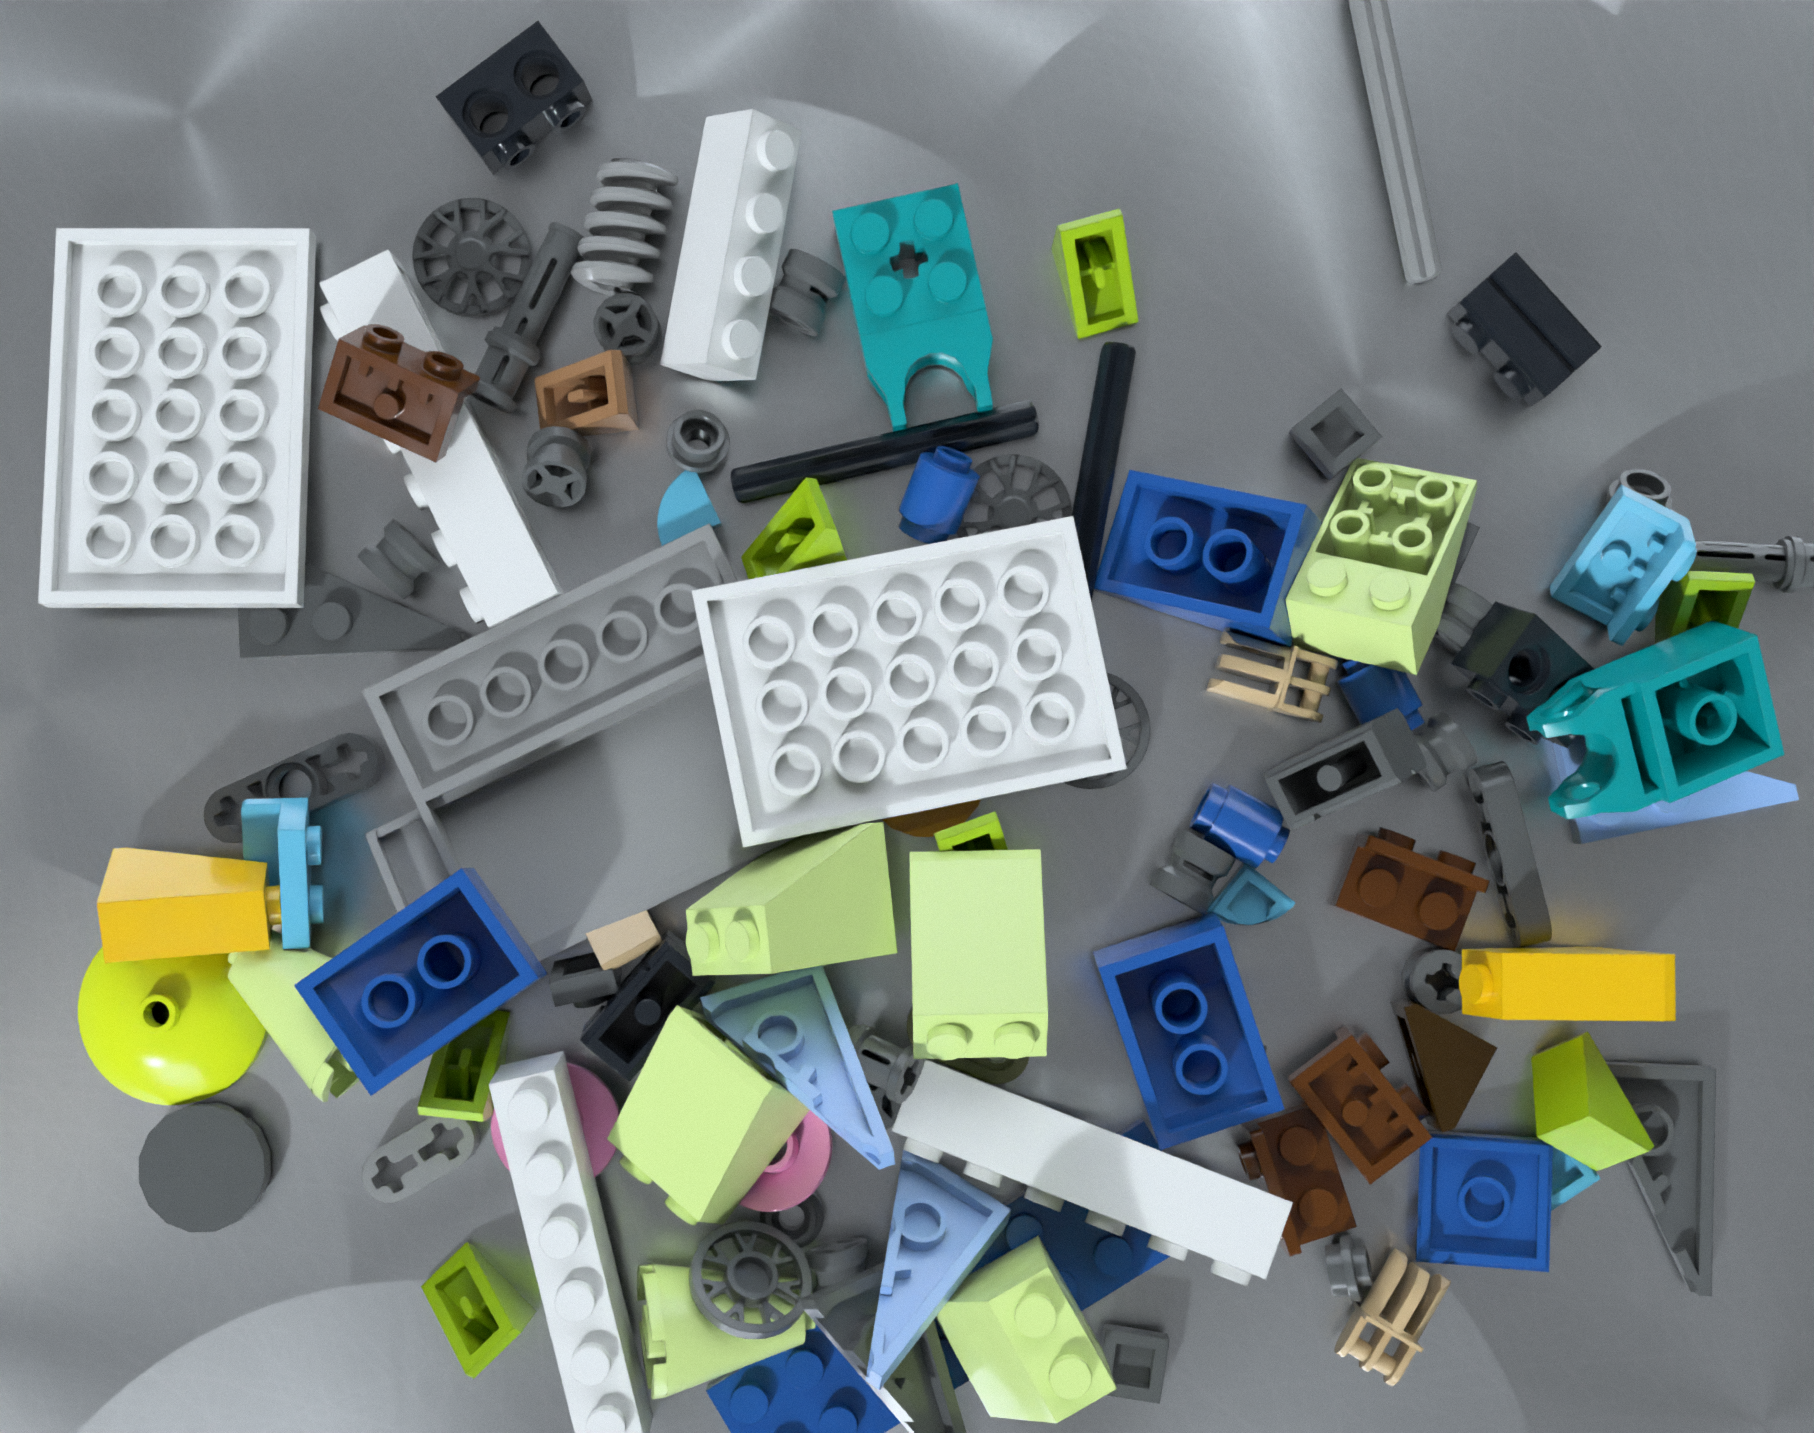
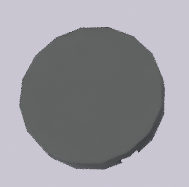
M221 1102L194 1103L166 1115L149 1132L139 1155V1184L148 1206L167 1224L187 1232H215L243 1219L259 1202L271 1177V1151L261 1128L250 1117L245 1118L240 1112L233 1110L235 1109L234 1107Z

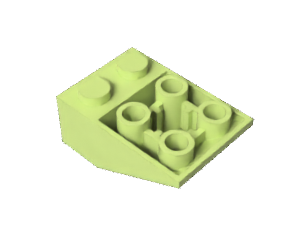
M1357 458L1353 461L1285 599L1294 646L1417 675L1439 626L1476 494L1477 480Z

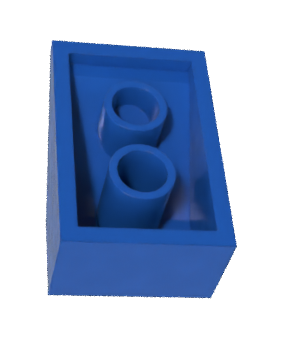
M1129 470L1097 572L1094 590L1220 631L1224 629L1273 644L1291 647L1293 638L1285 599L1322 522L1306 504Z
M461 868L294 986L370 1096H372L548 973L474 868Z
M1214 912L1093 952L1160 1150L1285 1110L1224 926Z

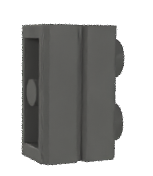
M1396 708L1287 759L1265 771L1264 776L1287 826L1295 830L1320 817L1327 816L1399 784L1427 767L1425 757L1403 713Z

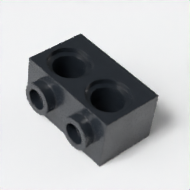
M536 21L435 96L447 115L492 174H495L503 167L506 170H510L525 162L535 151L534 144L553 130L562 132L572 127L585 114V106L593 101L584 80L539 21ZM552 74L559 77L558 85L549 94L539 96L530 93L533 81L539 76ZM496 111L508 114L505 126L498 132L487 134L479 131L480 124L486 115Z
M1495 601L1451 664L1470 680L1466 690L1474 698L1494 710L1501 708L1509 715L1505 725L1516 735L1534 745H1537L1543 738L1568 748L1577 735L1568 734L1545 738L1539 731L1529 730L1526 717L1551 698L1570 679L1594 670V668L1537 614Z

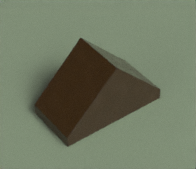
M1403 998L1391 1001L1390 1003L1420 1101L1430 1112L1425 1117L1427 1124L1442 1133L1453 1130L1457 1126L1498 1047L1414 1002Z

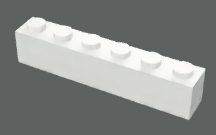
M388 249L319 283L328 301L327 304L320 307L327 326L337 341L342 336L361 326L379 324L398 331L404 336L405 343L420 350L446 353L402 263ZM468 396L464 398L446 456L435 463L384 439L393 454L402 451L412 473L403 477L407 489L421 511L428 507L430 508L440 528L431 533L433 541L448 567L455 564L458 565L468 585L459 590L460 595L476 624L485 621L489 628L495 627L564 593Z
M564 1051L500 1065L489 1083V1088L574 1432L650 1433L653 1415Z
M924 1059V1066L912 1094L902 1103L892 1128L893 1132L907 1137L903 1147L905 1151L938 1164L943 1152L967 1161L963 1174L998 1188L1003 1176L1028 1185L1024 1198L1058 1212L1061 1211L1064 1200L1089 1209L1085 1220L1086 1223L1121 1237L1127 1224L1151 1234L1147 1247L1181 1261H1185L1190 1249L1214 1259L1210 1269L1211 1273L1247 1287L1251 1275L1266 1280L1293 1202L926 1059Z

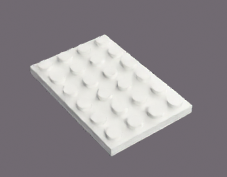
M56 228L39 604L47 608H304L316 236L310 228Z
M1073 516L692 591L743 848L1127 769Z

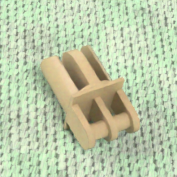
M1223 629L1220 639L1221 644L1274 659L1277 662L1275 667L1248 659L1221 654L1217 658L1216 669L1268 684V692L1214 678L1209 679L1206 691L1268 708L1267 711H1275L1300 719L1322 723L1323 714L1318 713L1322 696H1329L1331 688L1325 686L1329 670L1337 668V660L1301 650L1297 646L1287 648ZM1296 660L1311 664L1307 680L1291 676ZM1288 686L1304 691L1299 707L1284 703Z
M1396 1248L1392 1250L1363 1303L1360 1305L1355 1301L1353 1302L1352 1306L1355 1309L1342 1330L1334 1352L1341 1357H1345L1349 1353L1359 1359V1367L1366 1372H1369L1372 1368L1384 1374L1383 1381L1390 1386L1396 1385L1416 1351L1422 1353L1424 1348L1418 1343V1340L1451 1284V1280L1441 1274H1434L1430 1277V1274L1424 1268L1414 1262L1407 1265V1255ZM1367 1322L1377 1326L1369 1342L1359 1337ZM1393 1336L1401 1342L1394 1355L1390 1356L1383 1351Z

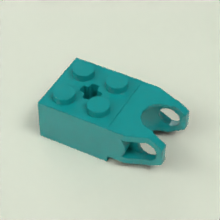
M958 183L833 210L835 235L867 377L887 406L893 432L907 429L904 406L905 390L909 379L918 370L931 365H942L950 368L962 378L966 389L974 398L978 413L992 410L993 401L987 373L993 337ZM904 259H914L915 262L919 261L921 263L918 266V276L914 278H904L903 269L894 272L893 268L900 266V261Z
M1713 620L1570 679L1551 698L1526 717L1529 730H1537L1545 738L1568 734L1585 736L1586 752L1583 762L1548 797L1551 811L1567 820L1599 813L1635 812L1661 800L1672 803L1785 755L1758 636Z

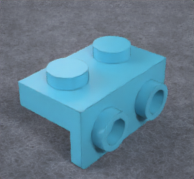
M1621 484L1551 583V597L1607 625L1609 640L1623 646L1634 630L1641 632L1650 624L1659 606L1658 598L1670 581L1677 582L1681 580L1691 568L1697 549L1689 519Z
M309 797L246 799L242 802L241 807L243 858L248 861L266 862L268 864L270 886L280 885L283 949L310 948L312 924L324 923V886L312 885L311 865H322L321 826H310Z

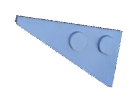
M1577 735L1568 748L1553 743L1561 783L1565 778L1573 774L1583 762L1586 752V739L1584 735ZM1745 771L1672 803L1661 800L1635 812L1599 813L1592 816L1569 819L1574 844H1584L1797 801L1799 797L1796 784Z
M823 966L780 972L700 997L705 1019L876 1168L882 1169L895 1164L894 1150Z
M905 1150L902 1153L865 1381L878 1390L881 1389L1008 1224L1011 1213L1009 1207L940 1163L938 1164Z

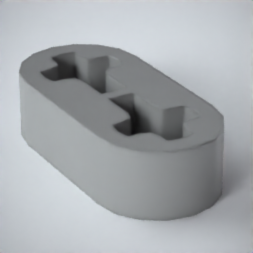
M430 1116L375 1149L366 1158L362 1166L361 1179L365 1190L372 1198L382 1203H396L405 1200L460 1167L475 1154L479 1146L480 1131L477 1122ZM439 1123H442L447 1130L459 1127L464 1137L456 1144L460 1154L455 1155L450 1148H445L430 1157L424 1146L440 1136ZM412 1154L418 1164L403 1174L401 1180L404 1187L400 1188L395 1180L385 1184L380 1179L379 1173L386 1168L384 1156H387L392 1163H397Z

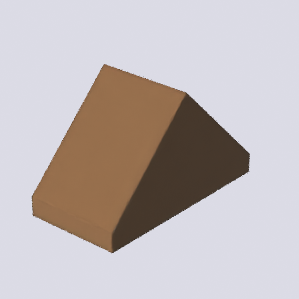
M608 350L534 378L540 429L551 426L567 427L580 433L583 437L639 430L633 371L621 350Z

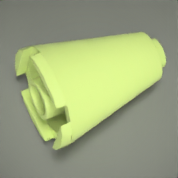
M272 929L269 950L233 952L229 954L228 962L232 966L228 973V979L311 1092L322 1102H328L329 1092L338 1098L360 1080L294 985L332 958L312 948L283 949L282 934Z
M653 1263L638 1265L637 1301L646 1300V1305H642V1321H639L640 1340L648 1389H651L652 1399L671 1396L802 1345L805 1342L806 1330L815 1329L816 1327L815 1322L804 1311L792 1327L774 1337L744 1339L730 1335L709 1322L695 1304L689 1286L690 1267ZM701 1269L703 1279L723 1281V1271ZM779 1276L778 1282H789L798 1279ZM799 1289L792 1290V1292L799 1296ZM721 1294L711 1300L723 1313H726L736 1304L727 1294ZM772 1294L768 1301L784 1315L788 1314L795 1306L775 1294ZM744 1307V1322L762 1324L759 1309L757 1307Z

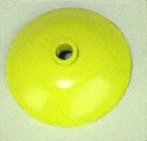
M103 947L100 948L87 968L81 984L78 999V1023L82 1041L89 1057L100 1073L111 1084L124 1093L145 1102L160 1105H184L205 1100L221 1093L236 1083L251 1068L263 1049L268 1032L228 979V973L232 966L228 962L230 953L105 963ZM157 1001L164 1003L169 1010V1018L164 1025L157 1023L152 1016V1008Z

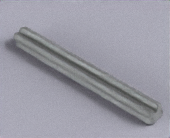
M1348 0L1405 279L1408 283L1427 282L1441 274L1442 266L1387 0Z

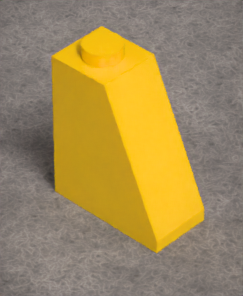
M128 847L113 848L97 900L105 963L269 950L273 925L282 924L280 885L270 886L268 864L266 862Z
M1591 946L1462 949V970L1459 976L1462 1014L1500 1020L1676 1021L1675 954Z

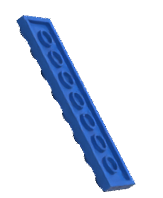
M1142 1118L1116 1133L1160 1150L1157 1141ZM1026 1189L1002 1203L1011 1209L1008 1224L968 1275L1039 1235L1080 1310L1083 1311L1170 1256L1147 1247L1151 1236L1147 1232L1126 1224L1121 1237L1086 1223L1085 1220L1089 1209L1064 1200L1061 1211L1058 1212L1024 1198ZM934 1319L955 1390L970 1379L938 1322ZM817 1325L815 1329L806 1330L804 1344L722 1375L709 1383L706 1388L707 1394L731 1433H885L901 1423Z

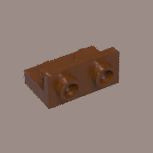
M379 324L364 325L339 338L318 409L435 463L445 457L464 398L477 390L480 377L464 370V364L452 355L439 351L425 352L405 343V338L401 333L387 326Z
M1379 827L1376 837L1357 834L1331 905L1455 952L1477 892L1486 893L1490 883L1489 880L1473 875L1476 863L1439 850L1436 860L1413 852L1416 843L1415 839Z
M1344 1025L1335 1032L1338 1037L1337 1040L1287 1078L1371 1185L1432 1139L1430 1133L1420 1122L1430 1112L1406 1082L1395 1090L1380 1070L1390 1062L1367 1032L1355 1039Z
M1306 1103L1241 1124L1246 1142L1236 1144L1247 1180L1251 1182L1258 1179L1262 1191L1293 1202L1279 1241L1280 1247L1289 1257L1302 1253L1300 1245L1357 1227L1325 1127Z

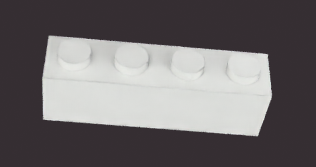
M755 109L706 117L660 365L708 381L756 380L802 130Z

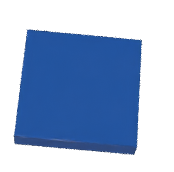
M1427 1130L1432 1139L1419 1148L1416 1262L1549 1272L1553 1146L1534 1137L1460 1132L1442 1133L1440 1131Z

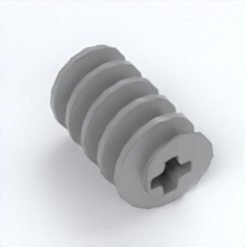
M613 158L612 162L603 163L596 170L597 180L604 187L595 188L591 192L589 199L591 205L598 212L589 213L585 216L583 222L585 229L593 236L582 238L577 246L579 254L588 261L575 263L572 266L571 274L581 285L605 295L613 296L615 294L631 293L642 297L632 290L633 284L653 282L654 275L638 265L639 260L659 258L660 251L644 241L645 236L665 234L666 226L652 218L651 212L652 210H670L672 207L671 200L657 193L658 186L677 185L678 177L659 166L641 160Z

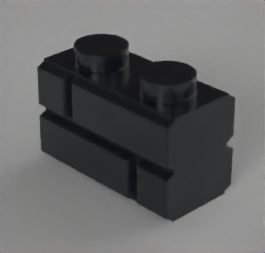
M1517 252L1447 313L1455 322L1451 330L1458 342L1473 354H1478L1481 351L1498 369L1494 373V378L1499 387L1513 400L1521 401L1524 398L1530 406L1548 396L1602 347Z
M669 930L662 935V942L657 947L648 951L621 982L619 991L611 994L607 1000V1005H601L586 1022L580 1037V1041L629 1082L644 1066L668 1016L678 1005L692 1011L701 1001L700 997L705 996L716 984V975L692 976L691 958L687 952L686 943Z

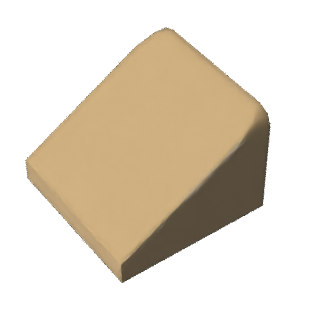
M648 910L585 933L603 970L611 968L615 970L652 950L662 942Z

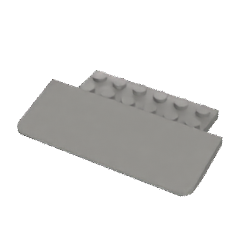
M710 523L361 690L417 806V809L365 833L397 913L459 869L474 868L540 962L588 939L585 933L648 910L794 839L789 838L743 848L692 595L693 590L738 582Z

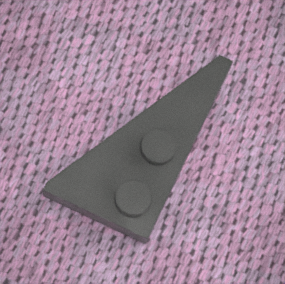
M306 562L304 608H238L240 658L246 660L447 650L467 640L462 631Z
M1606 1062L1655 1146L1651 1151L1628 1159L1627 1162L1688 1290L1695 1292L1698 1296H1712L1716 1068L1699 1065Z
M885 1262L800 1299L803 1310L864 1380L866 1379ZM933 1320L880 1390L867 1381L865 1382L909 1433H966Z

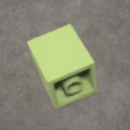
M884 823L857 824L796 837L761 854L687 908L688 930L686 933V948L691 958L692 976L773 974L898 953Z
M1041 850L909 852L914 1059L953 1060L956 1058L988 1057L1018 1059L1022 1057L1046 1056L1048 996Z
M677 1005L668 1016L607 1140L624 1154L619 1162L626 1171L645 1184H650L654 1181L669 1194L664 1202L679 1218L691 1225H696L698 1221L723 1225L810 1109L711 1025L703 1014Z
M1039 1235L968 1275L935 1317L990 1417L1058 1423L1117 1389L1100 1343Z

